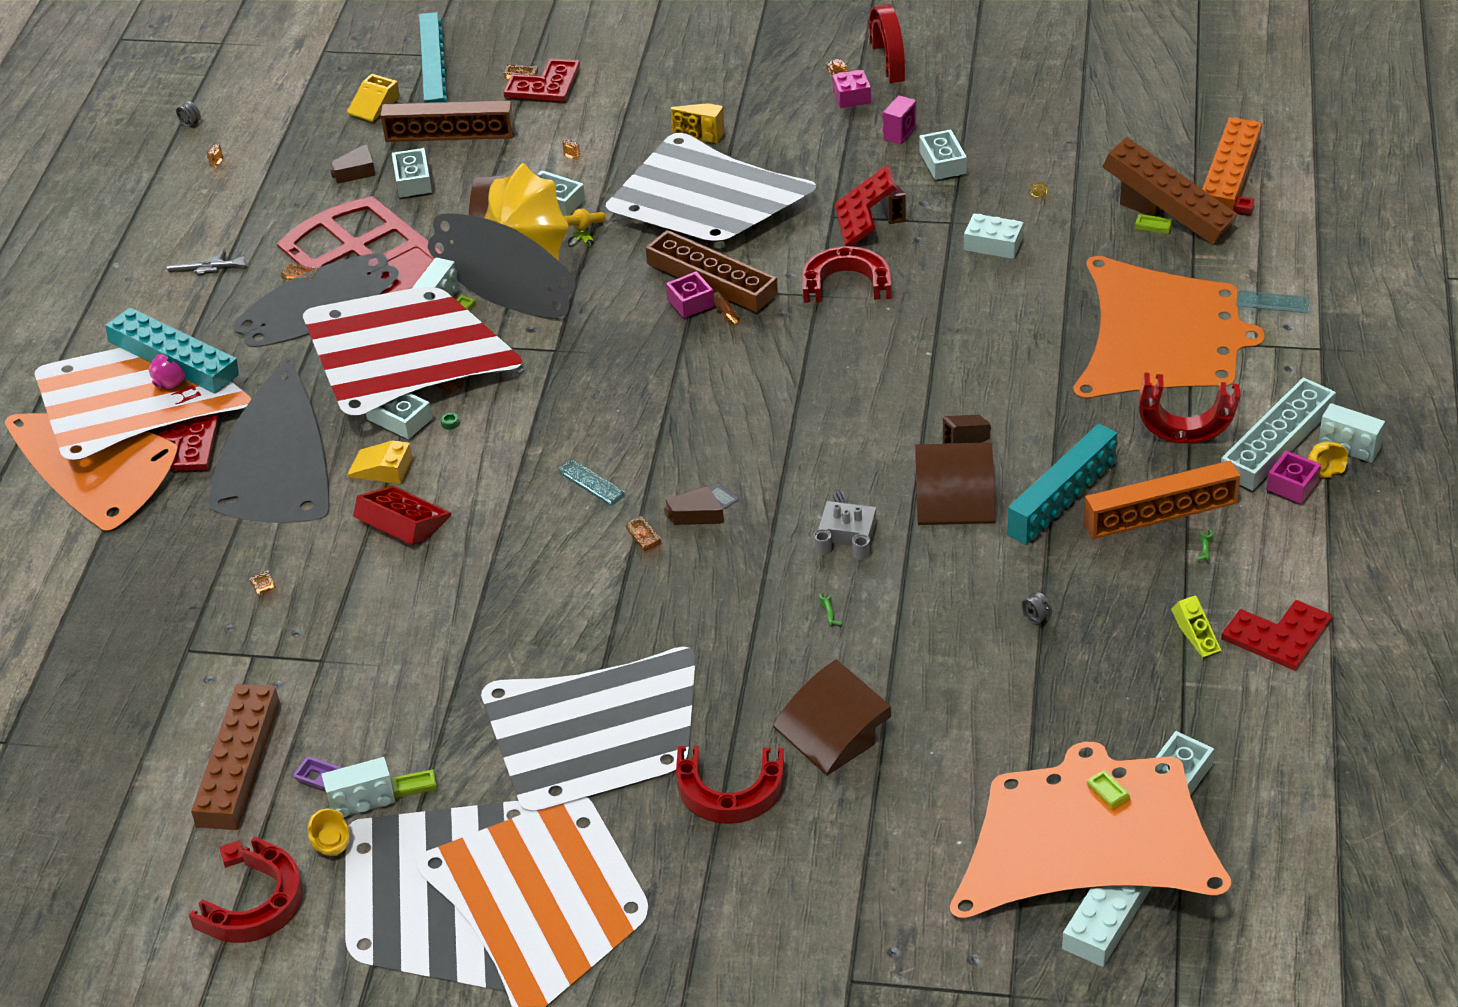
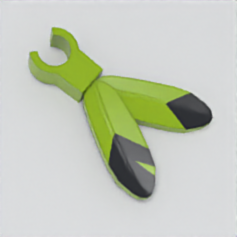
M586 229L576 230L568 240V246L577 244L580 239H582L586 246L592 247L594 245L593 239Z

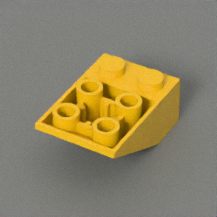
M375 74L369 75L359 87L347 110V114L373 122L381 115L383 104H393L400 97L398 82Z
M707 103L671 107L673 134L685 133L697 140L716 144L724 135L723 106Z

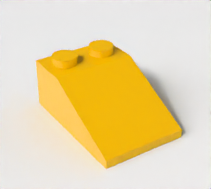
M389 441L360 449L347 474L348 477L401 484L413 460L410 443Z

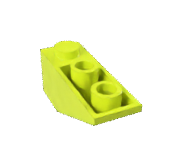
M1196 595L1178 601L1171 608L1180 629L1202 658L1222 651Z

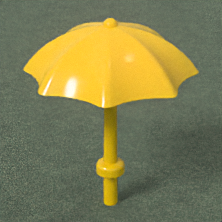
M521 163L510 176L493 181L489 189L488 209L484 218L506 225L527 236L559 261L560 246L570 225H573L578 230H585L590 224L605 222L606 215L604 212L589 213L586 209H577L572 215L563 216L557 201L555 182L538 177L530 171L526 164Z

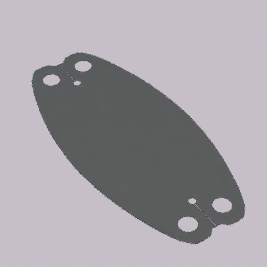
M453 213L440 214L435 217L433 222L435 234L429 239L428 250L434 259L441 258L455 262L457 281L494 304L524 314L542 317H561L568 313L570 306L568 297L574 292L575 280L569 271L539 244L520 232L489 219ZM442 221L449 223L450 227L447 232H444L440 227ZM437 243H441L444 246V251L441 254L435 250ZM565 277L568 280L566 288L560 287L558 283L559 278ZM559 299L561 301L562 307L560 310L553 308V300Z
M381 253L356 256L327 264L304 273L265 295L235 321L233 328L237 332L243 333L245 336L244 341L248 346H263L308 334L309 331L303 319V314L306 310L317 306L379 295L396 279L399 271L394 266H389L387 264V257ZM376 258L379 260V263L371 266L368 264V261ZM387 271L391 275L387 279H382L380 274ZM332 310L329 316L338 318L341 316V312ZM249 319L253 322L249 327L242 326L244 320ZM257 333L264 335V338L260 341L253 340V336Z

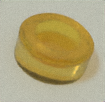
M1034 182L1030 185V193L1036 197L1044 196L1047 193V185L1043 182Z

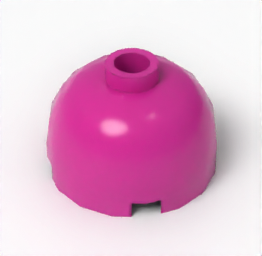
M157 354L150 364L149 375L153 379L151 382L157 388L173 389L182 383L186 378V374L174 361L172 363L166 361L168 357L162 354Z

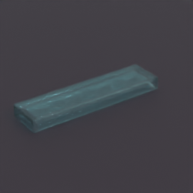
M1237 290L1236 306L1308 313L1310 297Z
M570 459L558 468L559 474L610 506H613L625 497L623 490L573 459Z

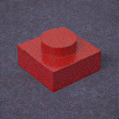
M1238 196L1234 205V212L1251 214L1255 199Z
M240 840L219 846L225 868L244 862Z

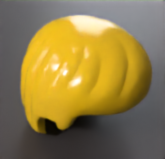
M1321 442L1312 448L1308 459L1321 464L1319 477L1331 478L1332 475L1342 474L1345 471L1348 463V451L1342 444Z
M321 809L313 814L308 823L309 842L315 851L321 852L323 855L337 856L342 853L349 843V828L343 814L334 809Z

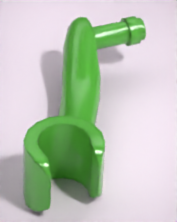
M1208 530V535H1204L1201 532L1200 541L1203 543V556L1197 557V562L1209 560V544L1212 542V530Z
M820 593L819 602L822 607H826L829 625L842 626V621H834L831 595L828 598H823V593Z

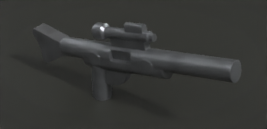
M221 250L218 256H212L205 261L167 265V271L194 270V273L199 275L207 272L217 273L218 268L235 267L246 269L244 257L224 261L226 252Z

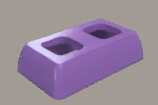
M308 756L298 767L294 777L301 783L326 791L322 773L341 769L342 767ZM311 771L320 773L315 781L306 778Z

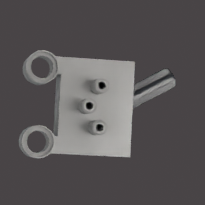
M836 490L833 493L835 502H826L819 529L814 533V550L817 554L826 555L831 552L832 543L851 545L853 557L858 560H865L870 556V542L876 525V507L849 504L844 493Z

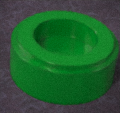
M446 413L440 419L441 426L444 429L451 430L459 426V417L455 413Z

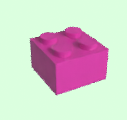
M864 70L840 72L832 75L833 93L840 108L871 103V86Z
M898 96L883 111L882 132H884V140L902 144L916 128V100Z
M697 271L666 283L667 300L683 318L715 306L713 289Z
M1285 451L1268 473L1266 490L1302 504L1319 482L1321 464Z

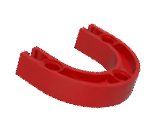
M891 4L872 6L869 13L870 44L872 43L873 50L885 48L886 77H889V83L905 81V54L902 33L895 10Z
M851 246L835 247L816 254L804 266L802 273L804 303L810 302L808 294L816 293V302H821L822 281L827 276L840 271H855L867 276L873 285L874 300L880 299L879 290H886V299H891L889 266L880 255L873 251Z
M1144 372L1139 392V413L1143 424L1157 437L1174 443L1192 444L1204 442L1221 434L1233 421L1240 400V384H1232L1233 394L1228 395L1226 393V383L1220 382L1216 400L1208 411L1198 416L1180 417L1170 414L1160 404L1164 388L1163 374H1156L1157 384L1154 386L1150 383V373Z
M678 746L676 761L678 793L689 810L699 817L717 823H741L764 814L778 800L783 788L784 748H778V759H776V762H769L771 748H763L762 768L757 781L743 791L722 793L710 789L699 778V746H693V757L691 760L685 759L684 751H686V746Z
M254 836L251 840L254 852H251L248 847L242 850L245 865L274 878L277 881L274 893L265 903L247 911L226 910L202 899L198 903L202 915H197L198 912L196 910H192L189 914L193 929L218 940L231 943L257 941L279 931L294 917L302 901L303 887L294 859L282 848Z

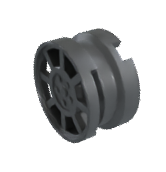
M190 101L176 108L178 119L187 127L192 126L201 119L198 108Z
M1040 592L1032 594L1031 597H1027L1021 603L1025 617L1028 615L1029 621L1035 625L1052 616V606L1046 596Z

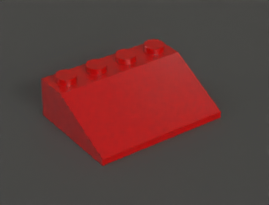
M395 486L357 495L353 517L359 519L360 522L370 524L376 530L385 531L391 537L402 539L404 543L409 545H415L418 542L424 541L451 516V512Z

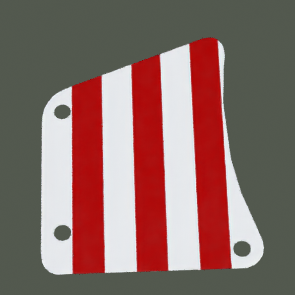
M418 287L309 308L303 314V319L340 409L350 415L367 413L399 396L426 386L469 375L518 368L522 364L521 357L446 291L435 287ZM427 292H432L435 294V298L427 300L423 295ZM332 310H338L341 312V316L332 318L329 316V313ZM351 400H358L361 402V405L358 408H351L348 403Z

